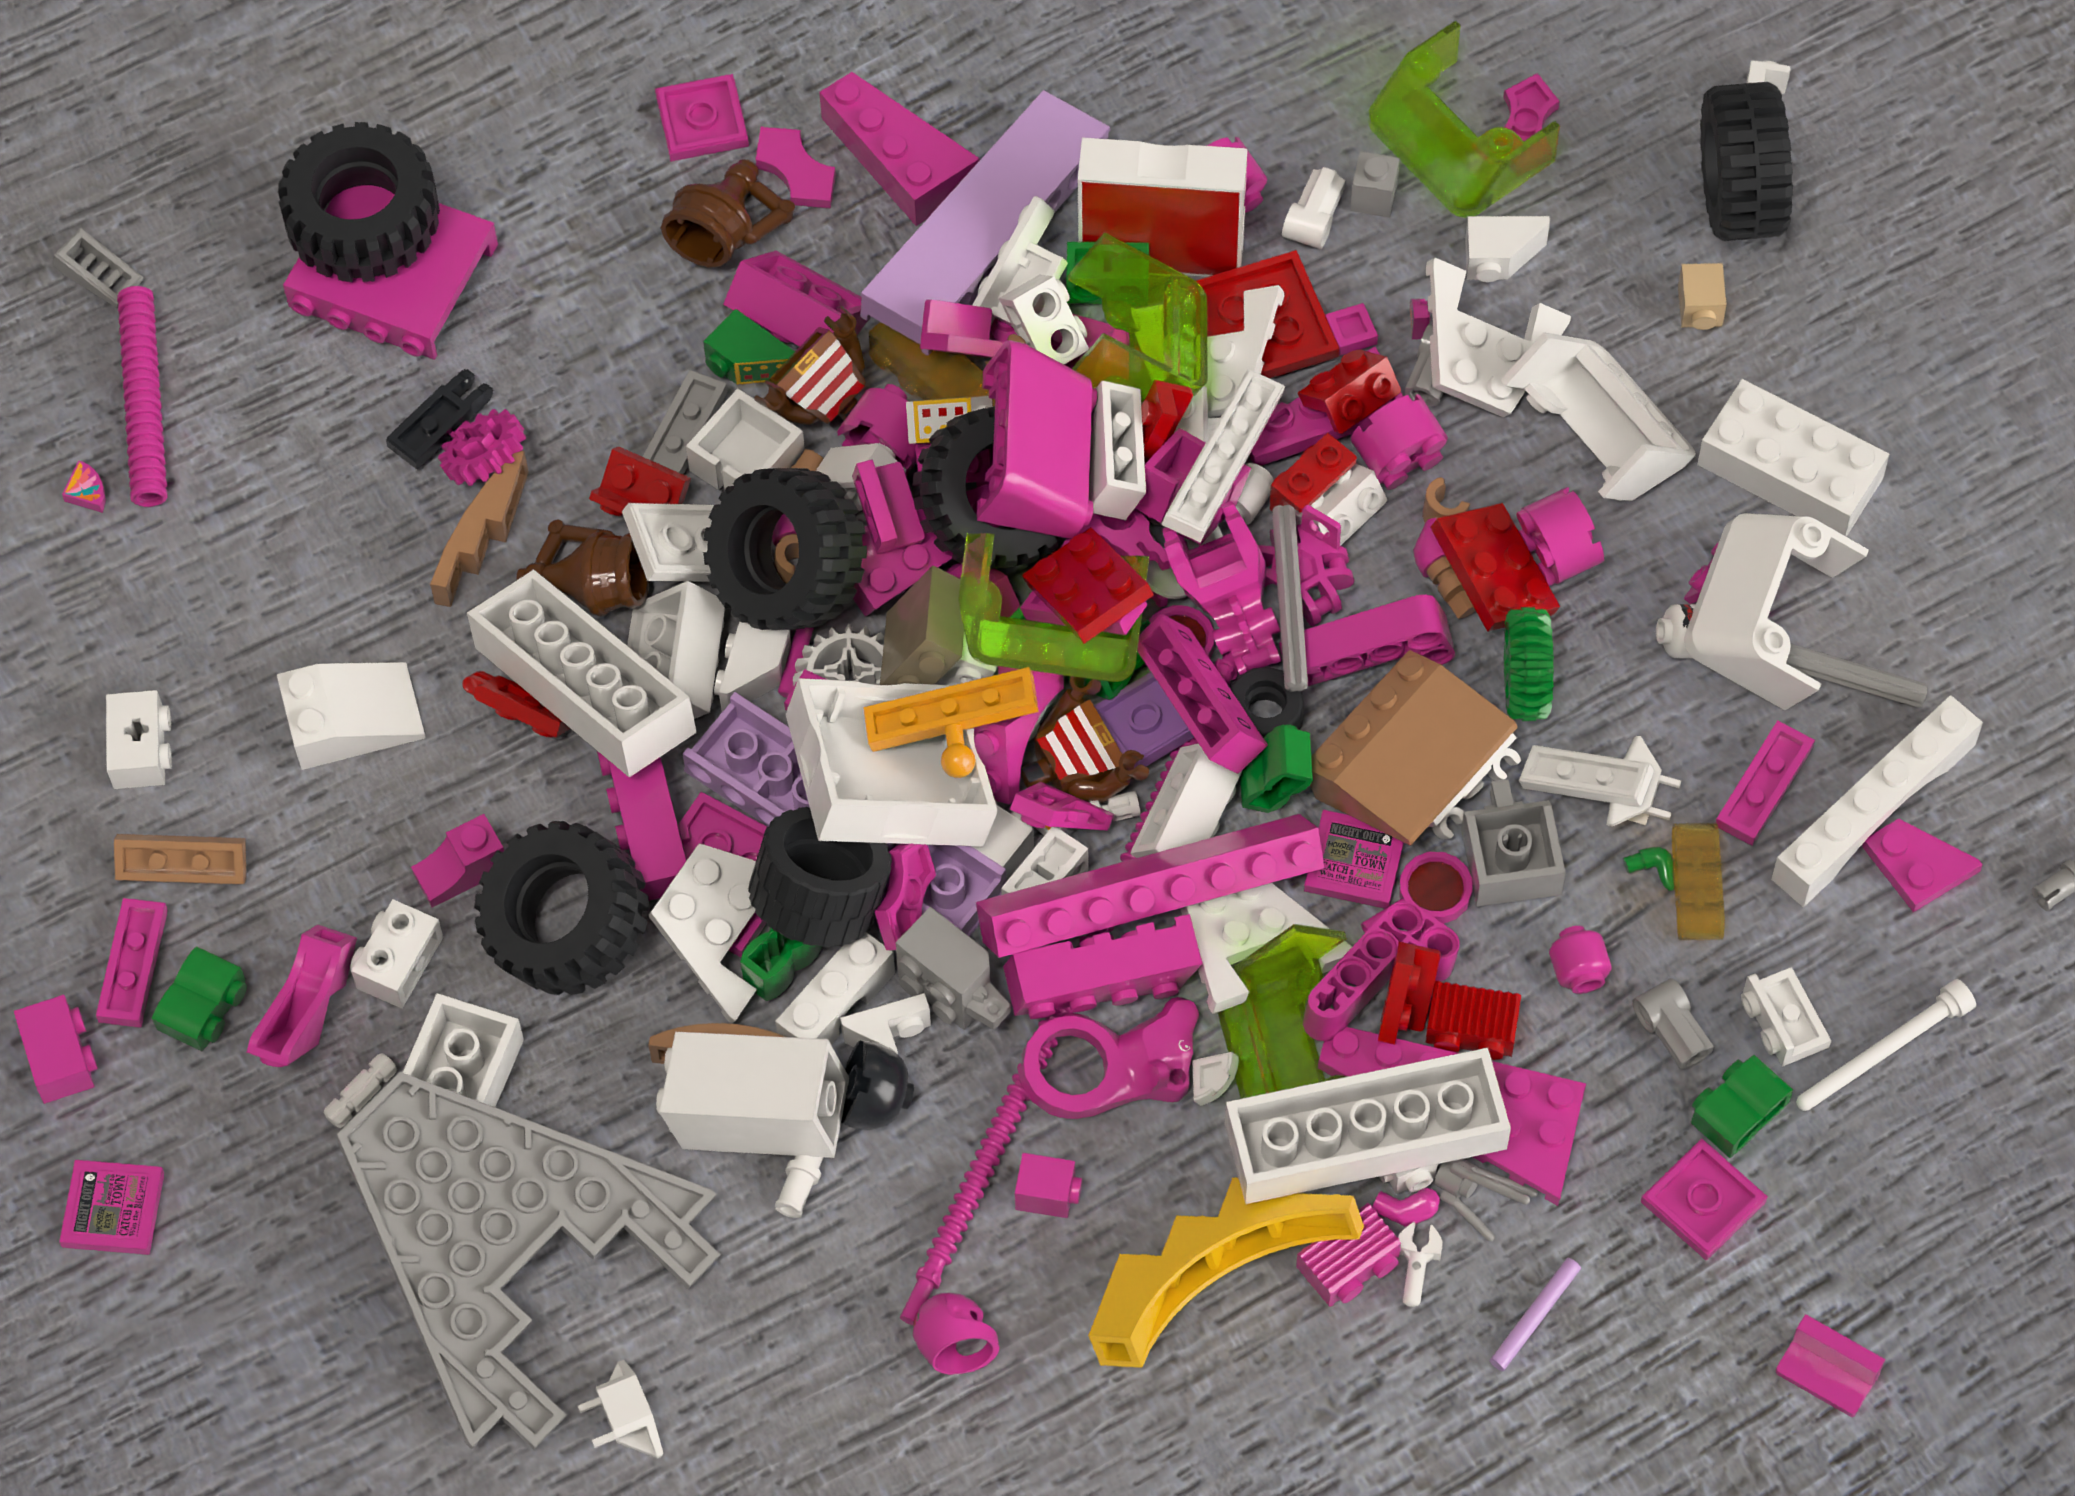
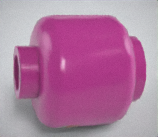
M1572 926L1562 930L1559 933L1560 938L1549 949V955L1558 983L1562 987L1572 989V992L1576 994L1588 993L1602 987L1605 984V978L1612 970L1602 935L1593 930H1585L1583 926Z

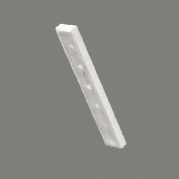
M1247 369L1165 514L1162 522L1163 526L1201 543L1277 406L1285 389L1284 385Z

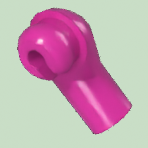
M1424 1188L1403 1200L1380 1191L1372 1209L1377 1214L1407 1227L1413 1222L1416 1225L1433 1217L1438 1211L1440 1198L1437 1192L1430 1188Z

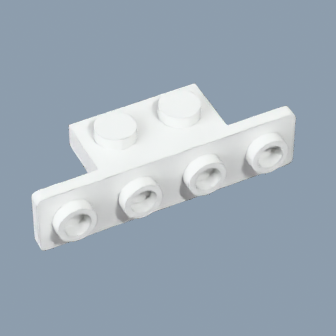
M1034 196L1030 204L1021 211L1015 231L1011 238L1000 248L998 260L990 275L982 280L978 288V296L973 306L992 309L991 325L996 318L1012 326L999 300L1001 296L1038 275L1053 276L1055 280L1059 279L1068 264L1064 258L1037 246L1054 215V210L1037 196ZM1041 293L1033 300V310L1036 314L1041 312L1045 303Z

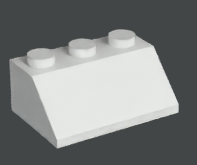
M686 581L647 598L640 607L633 609L627 646L690 697L693 717L695 719L710 713V707L713 703V687L719 663L718 652L721 632L724 628L725 607L716 595Z

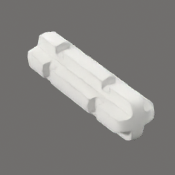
M383 1053L377 1054L368 1064L370 1066L368 1071L363 1069L339 1093L341 1098L339 1100L334 1098L324 1109L325 1117L330 1123L338 1128L344 1127L353 1117L351 1113L353 1111L358 1112L382 1088L379 1084L382 1081L386 1083L396 1073V1065L388 1056Z

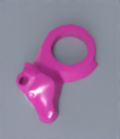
M1182 997L1172 998L1165 1004L1159 1014L1120 1036L1107 1026L1083 1014L1070 1012L1053 1014L1049 1016L1050 1021L1039 1026L1023 1049L1021 1066L1018 1068L1020 1083L1030 1100L1048 1114L1059 1118L1080 1119L1092 1117L1118 1106L1143 1099L1179 1102L1188 1093L1190 1083L1189 1069L1193 1055V1032L1199 1018V1012L1194 1002ZM1074 1036L1082 1038L1093 1045L1100 1054L1104 1066L1103 1080L1099 1086L1086 1094L1070 1095L1059 1092L1049 1085L1040 1071L1038 1060L1040 1050L1047 1042L1056 1037Z

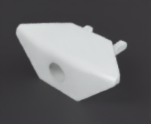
M1635 736L1624 759L1650 763L1654 773L1641 807L1610 803L1606 825L1611 827L1626 820L1646 825L1649 815L1670 820L1671 812L1652 807L1659 783L1680 788L1681 780L1661 775L1662 770L1642 737Z
M625 1360L617 1362L610 1380L595 1387L599 1397L578 1405L580 1413H583L600 1405L602 1406L612 1432L593 1439L592 1443L595 1448L616 1440L618 1444L652 1457L660 1458L663 1455V1450L652 1412L636 1374Z

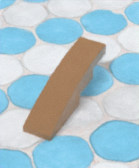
M525 451L512 454L515 461L513 463H504L501 466L502 472L500 474L494 473L488 479L461 517L444 548L430 583L435 604L451 607L462 572L479 575L490 539L502 542L507 541L529 472Z

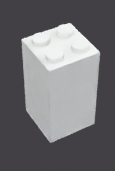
M675 1032L672 1048H668L665 1054L664 1065L667 1075L664 1088L658 1090L656 1107L658 1114L662 1116L669 1127V1131L673 1133L682 1149L835 1157L849 1076L828 1039Z

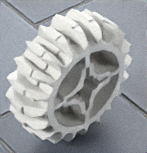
M850 624L847 625L845 633L838 634L837 630L831 627L828 639L816 634L814 638L815 647L804 645L802 650L803 658L797 659L795 663L797 673L793 676V686H795L804 669L827 680L849 679V670L852 669L854 681L880 685L884 635L880 632L871 638L870 630L866 625L860 633H854L853 627ZM859 659L869 661L872 664L863 663Z

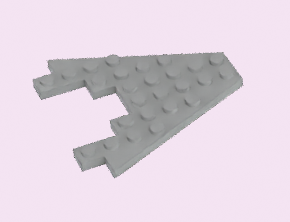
M399 1072L336 1136L466 1445L471 1449L502 1419L534 1450L566 1417V1414L502 1354L531 1324L532 1319L501 1289L560 1229L590 1258L594 1259L624 1228L687 1289L721 1255L689 1225L715 1198L717 1194L713 1190L403 1072Z

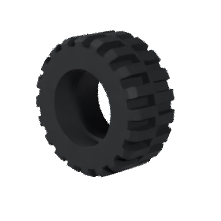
M1768 81L1713 86L1703 96V103L1701 105L1702 116L1700 119V150L1703 189L1706 198L1705 204L1714 236L1723 241L1779 237L1788 230L1790 225L1793 169L1791 141L1788 132L1789 125L1781 91L1776 85Z
M355 122L354 127L345 128L344 124L332 126L333 131L324 134L320 131L310 137V144L302 143L293 152L295 161L289 159L282 170L283 178L279 181L278 185L279 205L288 239L293 250L298 252L300 259L307 266L313 267L315 265L316 271L326 277L337 274L340 281L352 282L353 278H362V282L375 281L374 276L385 274L387 278L397 274L398 267L402 265L406 268L417 261L416 253H424L432 243L430 236L437 232L439 224V200L431 165L426 161L425 153L418 145H412L411 138L402 132L397 131L393 135L391 127L377 124L376 128L369 127L367 122ZM355 186H378L394 194V197L385 208L366 218L342 219L324 211L330 200L337 194Z
M995 406L957 416L946 422L947 426L945 428L936 430L929 438L931 446L922 449L917 460L923 465L922 470L915 472L913 477V486H920V496L913 498L915 510L923 509L926 519L920 522L925 533L934 532L937 536L934 544L942 552L951 551L953 553V560L961 564L972 563L975 568L986 570L1009 568L1039 560L1040 555L1049 554L1058 547V538H1063L1012 527L997 528L985 522L977 521V514L972 509L966 494V475L974 457L983 450L993 448Z
M808 468L754 470L753 473L743 474L738 477L733 483L734 486H727L718 499L721 501V504L713 506L708 517L712 520L711 526L706 527L703 541H708L707 552H703L704 564L710 567L711 574L707 575L711 587L713 589L717 588L720 592L717 595L719 601L725 608H732L730 613L740 622H748L751 627L760 630L812 628L825 624L828 619L836 618L844 610L843 604H850L857 592L854 588L855 583H861L865 569L861 568L862 558H867V546L862 544V535L866 534L863 521H858L855 514L859 511L853 500L844 498L847 492L837 481L831 482L828 475L819 471H810ZM783 514L792 523L799 544L797 567L787 584L778 575L771 554L772 535L777 522Z
M551 821L548 824V828L542 824L528 827L526 830L528 835L523 837L517 833L506 842L509 847L503 853L497 850L490 859L494 864L489 873L483 871L479 884L483 886L481 894L475 895L474 909L478 910L481 916L475 918L476 931L484 937L481 940V945L485 952L494 958V963L536 990L541 989L548 994L560 995L563 992L575 995L583 993L586 990L585 985L596 989L607 982L605 976L610 972L617 975L625 967L622 963L628 954L634 956L640 946L635 941L638 933H645L648 920L642 917V911H648L649 909L648 895L640 891L646 885L643 875L635 869L636 863L629 854L587 826L578 823L569 825L565 821ZM574 874H584L588 885V901L581 920L564 937L553 942L540 943L536 934L535 918L539 903L544 894L559 880Z

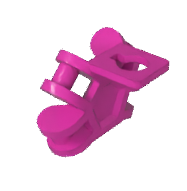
M1306 505L1302 510L1301 524L1296 525L1303 617L1309 625L1315 626L1321 622V616L1331 612L1335 614L1342 610V603L1336 590H1343L1354 584V577L1352 571L1346 568V564L1349 562L1347 549L1340 546V523L1310 505ZM1313 520L1323 524L1329 532L1323 534L1318 531V526ZM1270 529L1271 546L1258 545L1266 562V567L1272 564L1271 569L1267 568L1265 587L1270 584L1277 585L1273 529ZM1317 585L1321 597L1314 601L1307 591Z

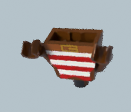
M843 306L839 307L841 316L836 322L829 316L825 317L824 323L833 333L829 329L818 327L770 379L765 380L764 383L769 387L767 395L764 398L755 395L754 400L793 423L809 426L819 421L828 424L837 415L844 421L858 402L855 396L866 385V380L862 376L865 364L860 341L855 332L856 318Z
M1080 667L1073 671L1070 677V684L1073 689H1067L1038 728L1037 735L1034 738L1037 761L1022 767L1020 773L1027 788L1039 782L1045 784L1051 782L1054 788L1086 802L1098 800L1099 803H1104L1130 784L1131 777L1140 781L1148 777V767L1138 765L1134 768L1135 764L1144 758V755L1135 750H1128L1122 754L1091 700L1084 702L1083 696L1085 694L1095 695L1101 689L1100 680L1095 678L1084 687V679L1090 674L1091 669Z

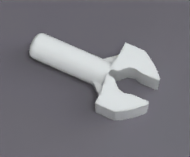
M1415 1222L1408 1225L1398 1235L1401 1242L1400 1255H1404L1408 1260L1403 1303L1409 1307H1416L1421 1302L1426 1264L1430 1260L1440 1261L1443 1241L1433 1225H1430L1428 1244L1423 1246L1420 1252L1417 1251V1246L1412 1241Z

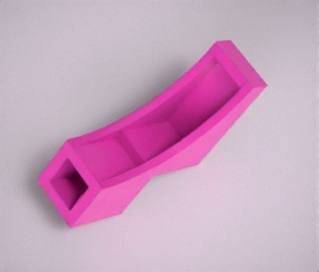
M1031 642L1022 644L998 660V674L1029 667L1034 676L1039 712L974 727L975 748L985 766L994 799L1009 805L1013 802L1015 794L1019 792L1021 766L1031 732L1048 703L1064 689L1062 650Z

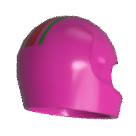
M940 1293L927 1300L915 1315L913 1321V1338L922 1356L940 1373L956 1375L976 1371L988 1365L996 1358L999 1352L997 1333L991 1326L982 1322L983 1312L972 1299L962 1294ZM974 1338L987 1341L980 1351L968 1356H963L956 1350L958 1341Z

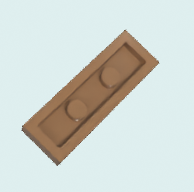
M117 834L114 838L115 880L244 884L247 879L246 838Z

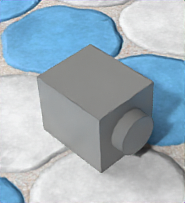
M1360 151L1352 184L1351 211L1391 217L1398 184L1400 158Z

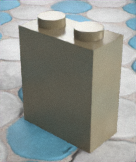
M932 565L887 612L880 685L903 683L935 685L959 661L963 650L968 591L967 582Z

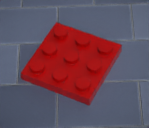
M1297 250L1182 285V296L1200 338L1244 331V291L1277 285L1281 287L1284 291L1282 306L1278 305L1273 320L1275 329L1272 339L1267 340L1261 359L1264 362L1261 375L1269 379L1339 357L1340 348Z

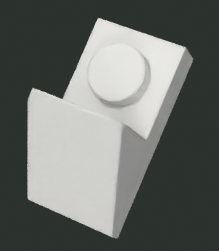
M924 993L840 1018L842 1036L846 1044L855 1047L856 1043L860 1040L872 1041L891 1048L897 1054L898 1051L893 1037H912L921 1033L924 1028L931 1026L930 1009Z

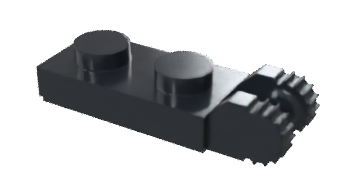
M462 370L445 386L442 384L387 437V447L418 470L441 448L442 444L451 438V432L456 431L464 421H469L474 416V413H478L484 408V405H487L493 395V388L487 383L480 384L476 390H473L462 400L460 397L471 387L475 379V375L470 370Z

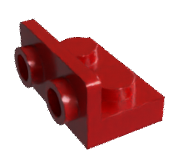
M618 446L611 450L601 485L591 491L589 499L600 504L602 511L615 516H622V510L628 503L683 504L691 478Z
M1399 941L1381 1016L1378 1041L1395 1045L1398 1029L1404 1031L1409 1029L1418 1032L1424 1030L1441 958L1439 950Z

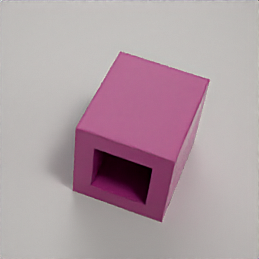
M1022 1153L1015 1189V1210L1068 1218L1070 1204H1079L1082 1189V1178L1075 1177V1161Z

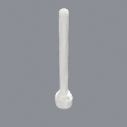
M1954 979L1942 987L1940 995L1936 997V1003L1800 1094L1796 1100L1798 1108L1803 1111L1812 1109L1945 1017H1962L1976 1007V1001L1971 991L1959 979Z

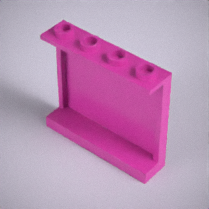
M355 186L337 194L330 201L325 211L342 219L366 218L385 208L394 197V194L378 186ZM439 203L440 213L438 214L439 224L437 232L430 236L432 243L424 253L417 252V261L406 268L402 265L397 268V274L387 278L385 274L374 276L375 281L362 282V278H353L352 282L340 281L337 274L326 277L316 271L315 265L313 267L307 266L299 257L283 284L288 306L300 315H313L327 320L338 329L346 330L349 328L363 333L374 342H387L400 347L412 356L418 357L423 355L435 360L437 351L434 341L482 254L491 257L498 245L494 223Z

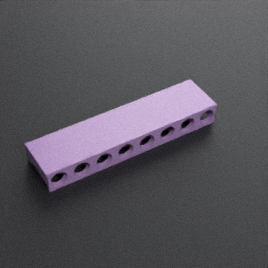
M1043 90L861 292L860 317L866 321L873 317L920 344L924 305L927 299L973 305L978 296L980 283L985 277L990 275L998 260L999 250L1011 238L1018 225L1019 215L1024 207L1030 204L1034 196L1043 199L1055 213L1078 187L1082 137L1108 139L1110 127ZM922 349V353L928 356L932 352V350Z
M736 692L730 697V704L693 748H687L683 752L684 772L767 827H769L770 822L775 817H779L785 811L796 810L800 807L810 808L789 727ZM886 843L888 852L899 844ZM928 845L936 876L926 889L922 904V915L931 906L970 937L980 925L976 902L1002 895L1001 888L1007 882L1006 869L971 846ZM889 874V878H888V881H887V884H886V887H885V890H884V893H883L881 902L883 901V899H884V897H885V895H886V893H887V890H888L889 881H890V874Z

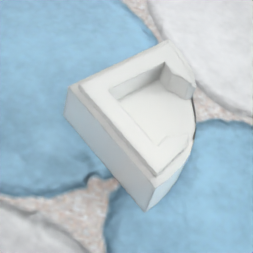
M1228 1052L1193 1060V1097L1197 1104L1200 1106L1216 1100L1228 1089L1238 1069L1239 1057L1236 1054Z

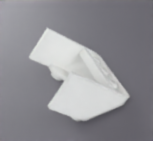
M1544 332L1501 379L1505 386L1525 389L1528 393L1526 397L1528 402L1541 413L1549 411L1560 414L1605 465L1606 469L1602 472L1605 482L1598 491L1603 498L1633 501L1684 468L1696 455L1690 443L1618 362L1594 341Z
M1751 513L1738 515L1726 524L1685 633L1684 643L1687 652L1696 661L1786 711L1819 691L1821 686L1820 682L1786 664L1791 648L1788 634L1781 626L1767 619L1790 555L1834 578L1865 558L1869 550L1811 517Z

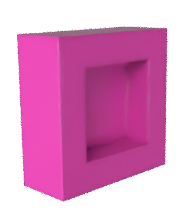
M1364 303L1325 314L1340 348L1339 356L1354 350L1377 345L1378 334Z

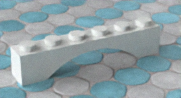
M1950 695L1777 857L1771 880L1802 907L1806 906L1835 878L1858 848L1900 805L1924 785L1948 772L1976 745L1983 722Z

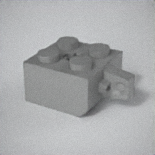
M1508 779L1492 781L1490 788L1492 805L1484 806V809L1463 812L1461 827L1476 906L1562 895L1566 872L1551 803L1549 800L1525 804L1522 801L1514 802Z
M931 906L896 942L899 984L912 997L924 993L927 1002L932 1005L933 1012L945 1023L951 1024L954 1022L965 1030L976 1019L994 1030L1011 1012V1004L990 983L988 951Z

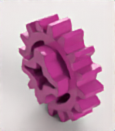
M492 409L488 415L479 413L474 422L464 421L456 431L451 432L452 441L442 444L441 447L445 452L438 456L441 462L440 466L451 481L454 480L457 485H461L466 481L468 486H472L477 479L485 482L488 480L490 473L500 474L502 472L501 466L504 463H513L515 461L512 457L513 453L523 450L520 442L526 439V435L523 432L524 428L515 415H511L506 409L500 413L496 409Z

